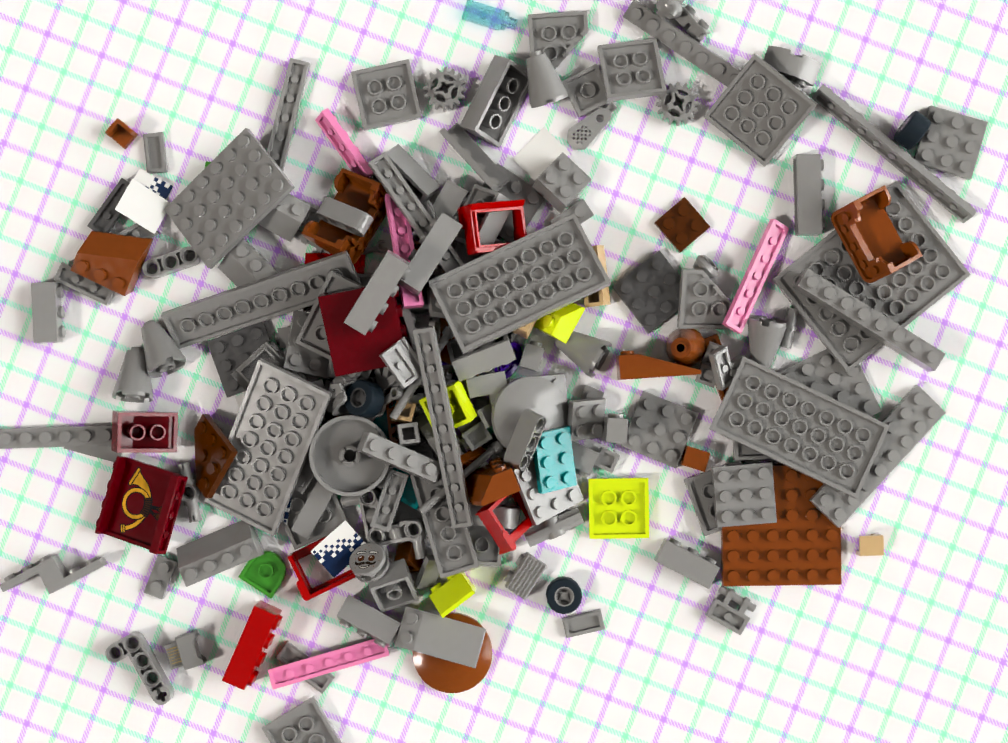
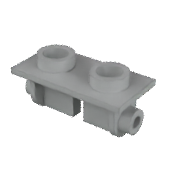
M681 4L682 14L674 19L683 28L689 23L691 26L686 32L692 38L701 42L705 38L703 36L704 33L706 35L711 33L708 30L709 25L703 19L699 20L694 15L696 11L691 5Z

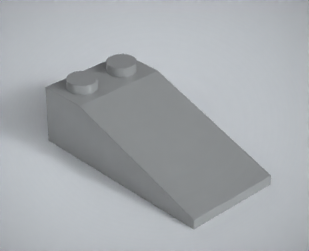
M406 606L395 646L476 668L486 629L450 618H442V616Z

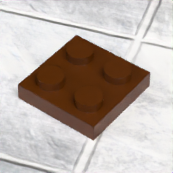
M685 197L654 223L679 253L710 228L709 224Z

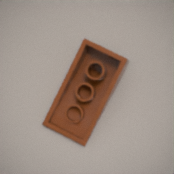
M622 351L619 356H616L617 380L701 374L699 369L641 354H634V351Z

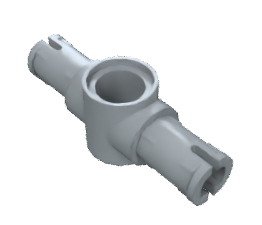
M190 462L177 464L179 473L188 477L182 501L184 506L186 505L189 523L201 521L202 518L198 505L201 492L196 486L195 479H193ZM188 487L193 489L192 497H188L186 494Z

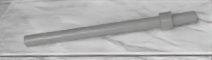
M449 326L444 328L442 331L443 335L438 341L440 353L449 339L452 340L454 337ZM422 375L409 385L390 414L391 418L397 420L422 382Z
M495 440L489 445L490 448L463 470L465 479L491 456L503 450V446L499 441ZM444 487L418 508L422 515L446 496Z

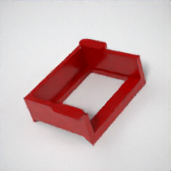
M525 200L472 203L459 207L457 210L459 223L463 225L461 229L465 230L468 255L490 253L509 244L481 245L477 213L512 210L514 240L516 241L527 236L523 209Z
M519 491L511 495L526 518L510 534L503 528L493 512L506 497L484 505L475 514L480 517L500 549L499 555L516 550L515 542L532 526Z
M327 536L288 555V559L299 580L296 585L305 601L356 577L350 569L322 584L311 587L298 560L312 554L311 550Z

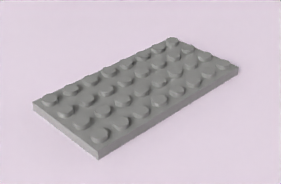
M574 213L429 280L428 285L462 353L465 354L610 286L611 281Z
M743 356L709 429L857 499L890 425Z
M262 358L259 359L228 437V440L238 453L213 497L205 498L204 502L271 536L276 535L308 457L312 439L320 427L333 393Z

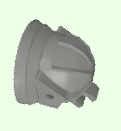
M362 372L337 376L329 384L328 391L333 393L330 401H332V414L334 416L349 414L345 405L347 401L346 391L352 383L361 380L358 377Z

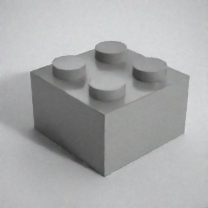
M562 152L535 180L532 187L558 212L562 213L588 186L592 179Z
M404 558L389 563V568L382 578L368 583L381 613L419 601L417 589L414 585L415 581Z

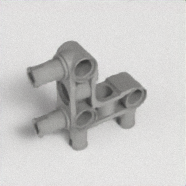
M378 487L369 491L373 494V501L368 498V492L358 496H341L342 507L360 505L365 532L357 534L365 543L380 545L389 558L387 549L389 544L410 541L413 543L415 558L422 559L426 557L427 551L424 541L426 539V529L423 519L411 518L392 524L390 532L387 533L370 527L381 495V490ZM413 524L418 526V533L413 530ZM376 531L381 533V540L376 537Z

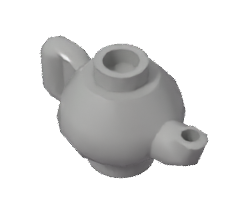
M657 0L656 8L658 10L656 14L664 21L666 18H678L682 14L681 4L685 0Z

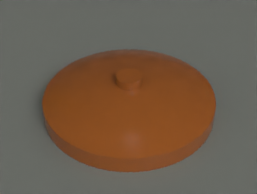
M450 612L445 616L446 618L484 628L477 620L462 613ZM486 631L476 668L413 651V661L419 676L430 687L445 693H460L475 687L486 676L492 661V644Z

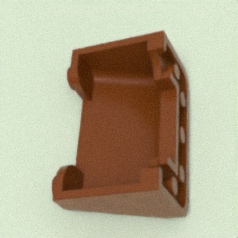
M342 168L334 179L335 188L338 192L334 199L362 210L373 217L374 220L364 237H360L323 220H320L319 223L314 220L305 224L301 234L307 240L333 255L347 250L352 263L355 264L387 215L384 196L388 193L381 183Z
M885 185L838 209L831 216L833 226L861 278L867 283H873L923 256L914 242L907 241L903 243L886 213L884 208L890 205L891 196Z

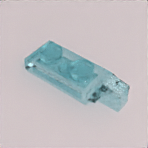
M467 0L462 15V20L497 31L505 30V27L515 30L518 19L509 17V12L473 0Z

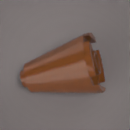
M678 328L669 335L666 341L667 355L676 364L692 366L698 363L705 354V340L701 333L695 329ZM680 344L684 345V351H681Z

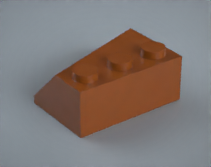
M91 231L78 250L70 271L126 296L133 292L153 238H139L130 235L124 236L115 233Z
M500 457L490 460L488 465L476 469L465 479L469 503L471 502L472 505L484 506L521 491L511 466L504 462V458L500 459Z

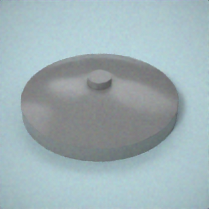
M527 376L509 382L501 389L493 403L491 412L493 431L498 441L506 449L520 415L525 409H530L546 418V425L543 431L567 426L568 403L565 396L555 384L541 377Z

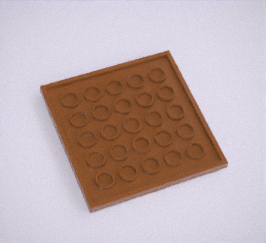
M772 465L777 523L722 527V586L842 585L841 527L837 528L809 501L823 483L785 465Z

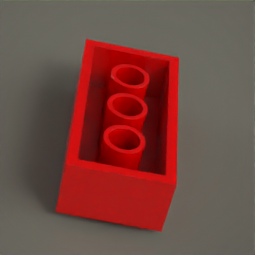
M261 600L254 605L222 681L242 690H245L248 685L252 686L259 674V671L256 669L263 664L267 653L264 651L272 644L275 637L272 632L279 627L282 621L281 609Z

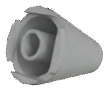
M540 50L529 53L530 57L526 58L531 108L544 106L547 103L567 98V90L546 53H541Z
M750 315L747 320L750 360L771 368L786 331L787 321L775 317L770 319L767 316Z
M155 320L145 322L141 328L149 377H162L161 373L167 372L169 375L184 367L186 362L185 356L161 323L155 322Z
M575 331L572 332L566 344L554 338V341H556L555 346L591 378L596 375L593 373L594 370H600L610 352L607 347L612 346L606 340Z
M131 347V350L126 351L112 393L114 399H116V396H119L121 401L144 403V399L149 398V402L153 401L151 377L147 373L145 354L142 347Z

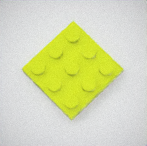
M648 478L588 479L589 539L649 538Z

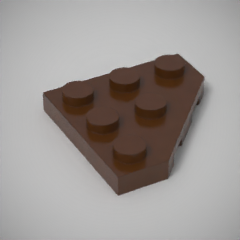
M202 414L194 429L196 486L205 498H212L238 451L209 414Z

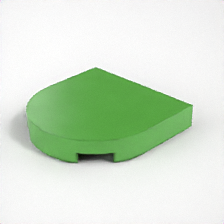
M264 551L265 554L249 560L238 577L272 599L285 579L286 565H284V560L277 553Z

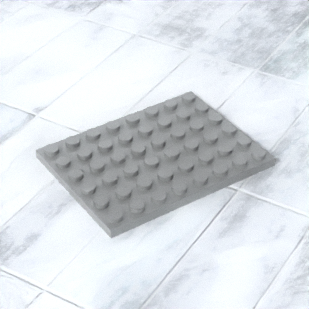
M897 181L887 188L891 196V203L884 209L903 243L907 241L914 242L920 249L922 257L873 283H867L861 278L835 229L772 279L846 373L850 372L883 344L793 289L802 271L806 269L812 270L904 328L971 275Z

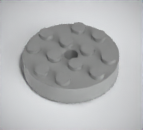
M355 415L338 416L323 424L313 437L309 449L310 467L316 480L328 491L341 496H358L374 489L385 477L389 468L388 464L356 451L364 432H371L387 439L383 431L369 419ZM346 450H353L356 456L352 461H347L344 458Z

